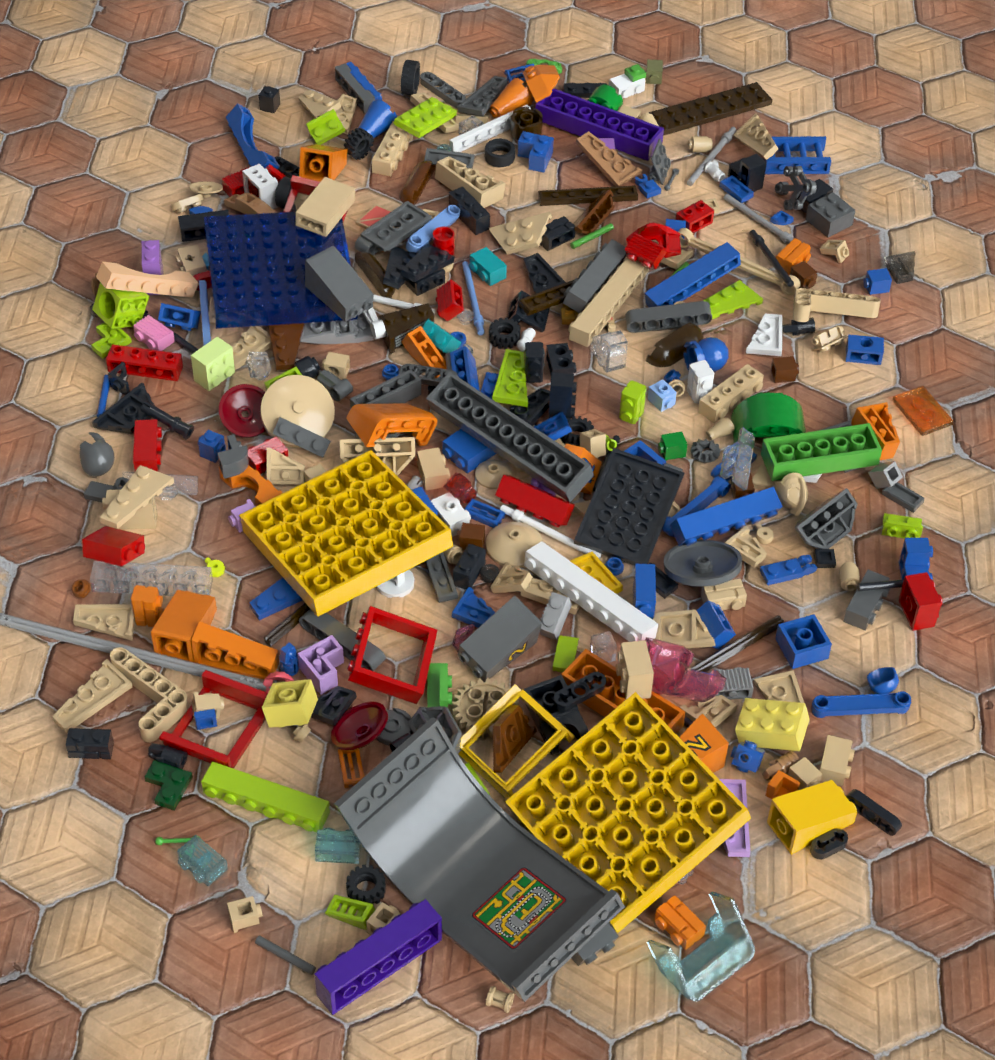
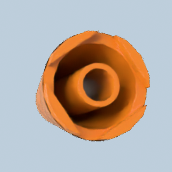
M514 78L492 103L490 113L494 118L501 117L519 107L531 106L533 104L534 97L529 87L525 88L522 85L524 82L521 79Z

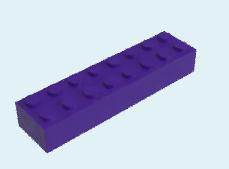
M554 88L550 96L536 103L535 109L542 113L543 123L579 136L589 131L597 138H614L615 149L649 161L652 157L658 139H661L663 143L664 128Z

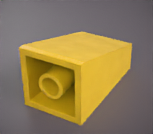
M829 780L773 798L767 824L792 855L811 845L815 838L833 829H843L853 824L857 815V809L854 803L849 801L844 795L842 788L837 786L833 780Z

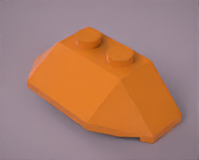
M532 65L523 72L536 103L551 95L552 89L560 78L555 65Z

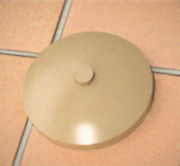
M290 375L275 381L267 389L261 402L260 414L263 426L272 438L276 437L272 433L280 417L325 437L332 426L335 409L330 393L320 382L308 376ZM278 437L285 446L301 448L287 440Z

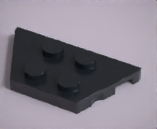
M140 383L92 421L93 427L132 434L135 428V420L151 419V416L140 411L145 401L155 406L145 389L144 383Z

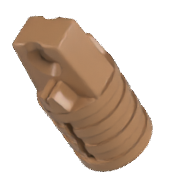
M789 751L778 759L776 758L769 762L771 767L767 768L762 775L767 781L773 778L778 770L788 774L789 768L800 761L794 751Z

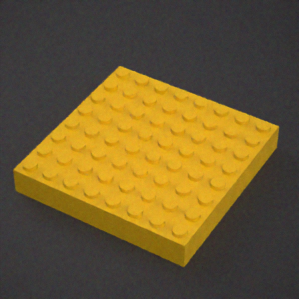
M372 450L239 515L242 529L246 536L317 617L453 547L450 528Z
M636 692L505 801L510 811L530 834L607 891L613 889L618 893L625 908L609 922L617 933L751 819L748 809Z

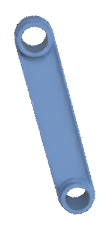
M449 205L411 235L406 243L407 251L417 253L433 240V231L436 228L442 226L450 227L460 216L459 207Z

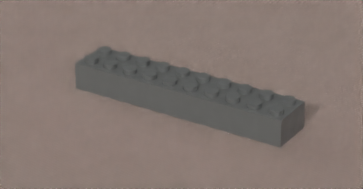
M451 372L445 376L426 398L433 411L569 503L594 476L589 463Z

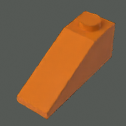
M421 326L408 333L401 341L411 357L420 365L447 369L445 359Z

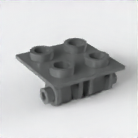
M658 139L651 157L653 166L649 179L654 181L660 180L661 185H663L668 169L671 166V161L667 158L666 149L662 145L661 139Z

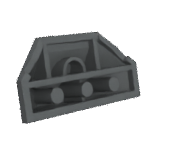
M846 488L820 504L798 521L795 529L805 544L817 549H829L852 531L857 502Z
M419 707L408 722L413 733L434 717L439 721L457 754H459L462 732L448 707Z

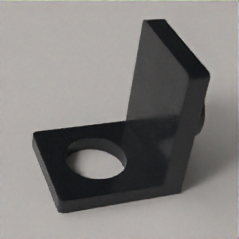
M124 362L109 372L108 377L110 387L117 392L127 395L130 389L128 382L123 380L127 376ZM122 369L121 375L118 377L116 374Z

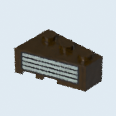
M428 303L379 315V320L383 321L386 330V337H383V340L390 354L394 353L398 347L403 346L401 341L408 333L420 326L423 327L428 319L434 322V313Z

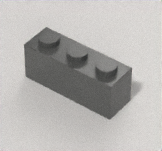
M867 570L861 583L889 581L890 578ZM890 589L856 590L846 609L843 622L866 631L868 625L874 623L877 615L875 612L876 610L880 611L884 602L882 598H887Z

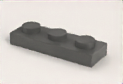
M431 148L426 149L424 161H432V165H435V167L437 161L449 156L466 164L467 168L473 169L474 154Z
M281 417L272 433L321 457H324L331 442Z
M441 552L426 560L425 564L438 602L458 599V593L444 553Z

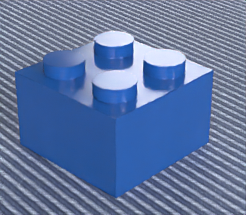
M815 614L778 624L775 639L792 669L829 659L832 643Z

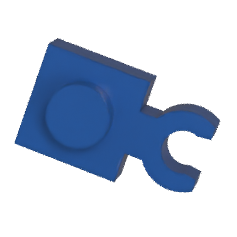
M642 174V179H639L637 176L635 177V184L638 185V190L647 199L661 194V188L653 179L648 181L646 174Z

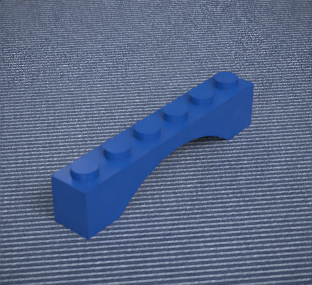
M237 103L228 113L226 119L229 123L228 126L233 131L234 137L238 140V145L243 150V155L249 161L248 164L250 167L260 164L264 169L270 164L278 170L279 165L275 157L264 151H258L253 139L254 118L249 109Z

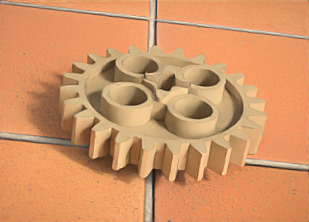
M479 678L478 683L471 680L470 686L463 684V690L458 689V695H454V702H452V715L455 716V722L459 723V728L466 727L467 732L483 716L485 694H488V712L511 687L505 689L504 682L497 685V679L490 683L489 678L486 679V682H482ZM518 699L512 705H518ZM498 719L481 735L482 738H484L485 733H488L491 738L493 737V725Z

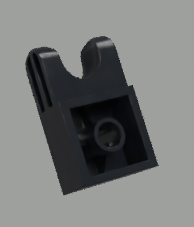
M562 675L524 689L527 694L568 729L577 740L589 731L577 705L567 711H558L553 706L555 693L567 686ZM560 698V699H559V702L564 701V702L566 703L567 699H566V700H562V699ZM526 704L544 743H546L556 731ZM560 743L549 752L551 755L559 753Z

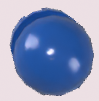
M706 337L700 340L699 343L696 341L686 342L684 345L685 348L687 347V353L683 354L688 370L691 363L706 360L709 368L716 372L724 367L729 358L726 344L715 337Z

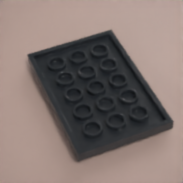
M613 448L575 536L574 544L610 557L619 558L621 561L632 565L648 564L685 473Z

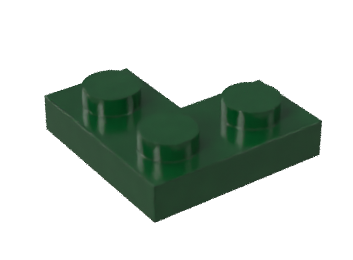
M154 760L144 777L145 782L161 786L154 799L155 805L175 811L193 775L192 772Z

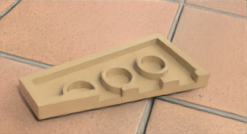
M757 113L733 134L736 140L766 160L772 157L778 150L777 145Z

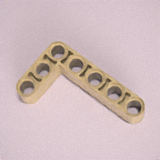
M797 288L793 303V319L798 322L809 321L810 311L876 318L878 317L881 300L874 296Z
M115 648L110 652L111 663L132 682L134 687L158 703L139 720L142 740L149 743L154 742L163 731L166 732L185 715L189 709L187 694L125 648Z

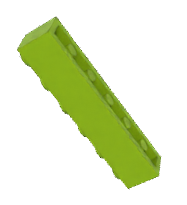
M215 762L211 763L201 781L203 793L210 798L216 797L228 804L242 806L248 811L262 813L268 818L274 817L286 824L300 826L306 831L320 833L330 814L329 801Z

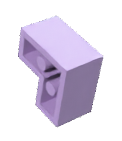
M333 635L298 653L299 669L307 679L312 680L313 686L320 695L338 686L337 670L335 667L344 663L343 647Z

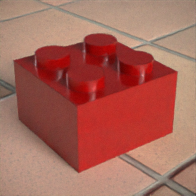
M927 572L905 576L898 601L912 631L935 627L943 600L935 589L933 579H930Z

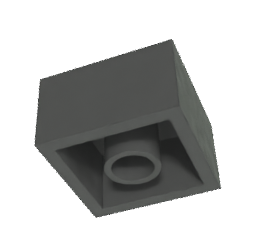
M832 192L808 204L806 220L829 238L853 225L855 209Z

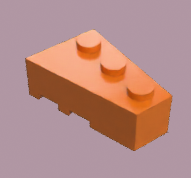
M887 402L856 408L851 421L852 426L871 424L882 448L880 461L893 458L900 443L896 428L891 422L892 416L888 412Z

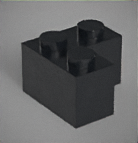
M758 154L742 158L729 164L728 177L733 175L755 192L763 188L767 162Z

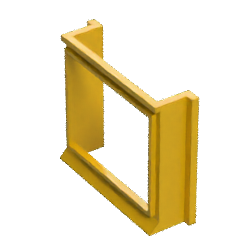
M515 684L461 737V751L459 755L467 763L469 762L471 767L507 800L514 794L512 789L563 738L570 743L575 736L524 690L521 691ZM520 698L556 732L507 782H504L469 747Z

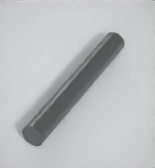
M260 935L256 938L255 944L310 975H313L316 967Z

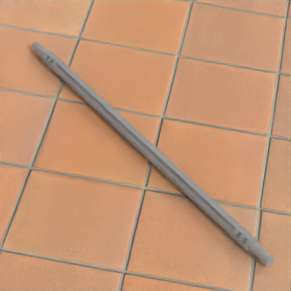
M0 613V625L107 653H110L115 648L122 647L145 663L200 677L205 670L256 689L266 691L263 682H260V679Z

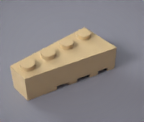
M449 156L437 161L435 178L452 191L463 186L484 208L503 199L505 182L499 181L498 183L493 180L494 177L481 175L479 170L467 168L466 164Z

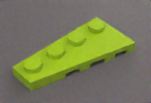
M739 280L703 301L710 304L712 319L720 317V314H731L739 308L744 310L750 308V305L755 303L760 305L763 303V298Z
M506 349L492 400L495 402L528 407L524 352Z

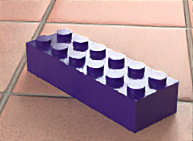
M426 899L420 903L413 904L407 912L395 916L386 926L377 928L367 939L358 941L352 949L340 953L328 965L321 966L314 974L317 997L329 1012L334 1015L442 941V917Z

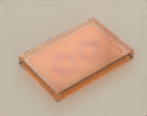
M924 386L893 396L892 401L921 436L953 425L952 418Z

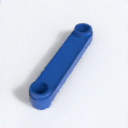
M715 477L707 489L673 517H667L662 530L669 536L675 537L670 527V524L675 519L704 510L719 496H725L729 492L731 484L722 477Z
M904 691L844 696L819 695L813 700L811 710L812 714L818 718L883 713L904 714L911 706V696Z

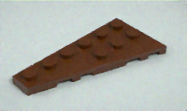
M305 286L262 289V299L276 371L294 368L311 302V295L313 294Z

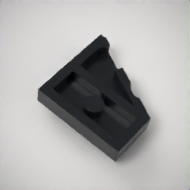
M341 686L333 688L329 693L318 697L311 718L335 726L356 699V692Z

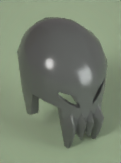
M89 432L96 442L90 444L84 441L80 444V462L82 469L88 476L98 477L104 475L112 468L115 460L114 451L100 434Z

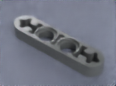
M423 72L420 75L421 85L451 106L457 108L459 104L466 100L464 94L433 73Z
M405 364L399 369V374L411 369L421 379V384L435 387L449 372L459 377L453 370L415 364ZM440 375L437 379L433 380L435 376Z

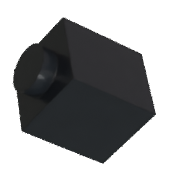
M264 86L258 95L260 110L275 113L280 106L279 89Z

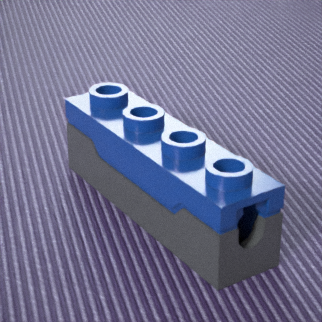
M352 62L335 67V80L349 96L357 98V106L364 114L372 101L382 100L380 92L376 91L373 84L369 83L366 76Z

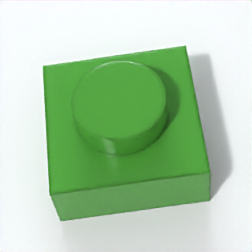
M638 64L625 68L624 74L632 82L646 78V72Z

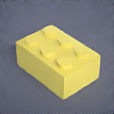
M745 698L735 728L738 742L748 740L756 743L759 748L800 751L809 722L806 704Z

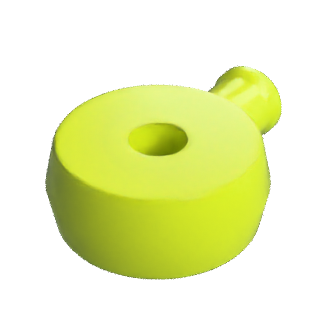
M209 557L205 559V563H207L206 570L211 577H220L224 574L225 566L222 561L211 560Z

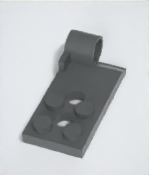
M406 201L360 233V237L355 242V249L359 252L371 253L373 256L377 253L378 248L384 252L390 251L432 220V216Z

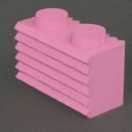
M147 315L144 319L142 318L133 326L135 338L139 342L145 343L151 350L162 351L175 342L173 331L150 315Z

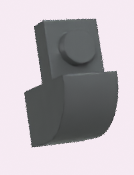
M234 434L227 436L229 450L217 453L219 467L224 479L241 474L247 469L249 464L247 445L242 446L241 442L236 440Z

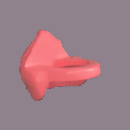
M276 671L270 673L265 678L263 685L266 687V692L269 693V687L272 686L274 680L289 682L294 681V679L285 672Z

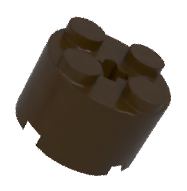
M529 107L515 109L511 115V136L519 140L523 131L542 135V113L535 108L530 110Z

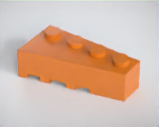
M200 621L191 639L194 662L264 680L270 673L276 672L279 665V652L277 649Z

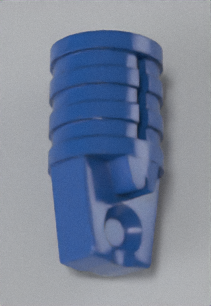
M289 642L280 650V669L282 672L294 676L299 671L298 655L295 646Z

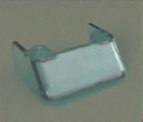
M715 892L709 893L717 911L707 924L711 937L681 961L673 953L671 947L653 940L647 941L660 972L687 999L692 1001L703 999L748 963L755 954L754 943L734 898Z

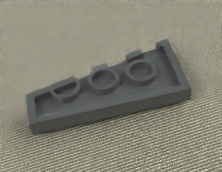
M499 76L491 78L457 106L458 112L483 117L508 84L507 78Z

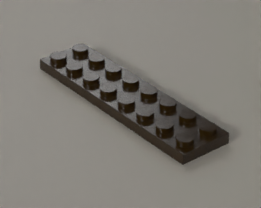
M758 82L649 113L653 114L657 124L664 128V136L772 105V98Z

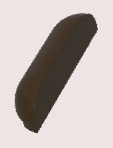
M364 251L356 252L355 262L382 297L392 299L395 288L383 284L386 271L371 253Z
M691 322L685 324L658 341L654 345L656 348L651 356L647 355L646 362L656 367H669L684 358L683 353H687V347H684L686 342L696 341L699 343L700 340L704 339L701 329Z

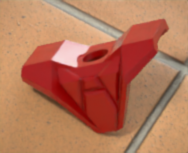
M651 222L638 228L626 238L628 244L634 233H637L649 240H656L659 245L663 246L666 250L664 258L681 255L680 233L666 225Z

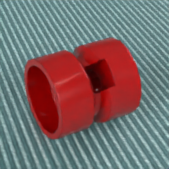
M444 226L436 228L433 231V246L454 255V231Z

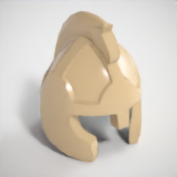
M790 473L782 481L775 483V490L781 504L790 509L791 514H795L798 517L807 501L808 488L800 473Z

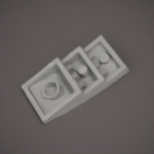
M331 309L307 313L301 336V342L314 344H345L374 340L370 324L363 313L345 322Z

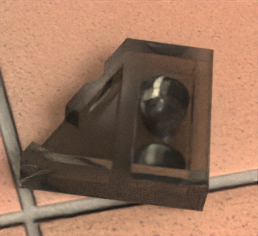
M915 251L884 257V263L897 284L913 281Z

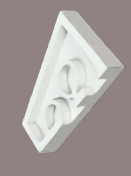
M764 314L750 345L747 347L746 354L782 355V315Z

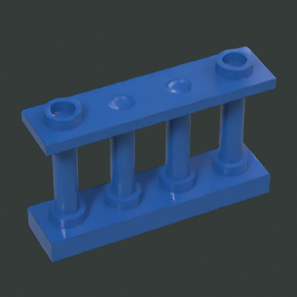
M826 136L772 137L778 147L777 151H783L784 157H775L774 154L765 161L767 162L765 174H784L786 166H802L804 174H829L831 157H823L822 153L825 149ZM790 151H799L800 157H791ZM806 151H815L817 157H807Z

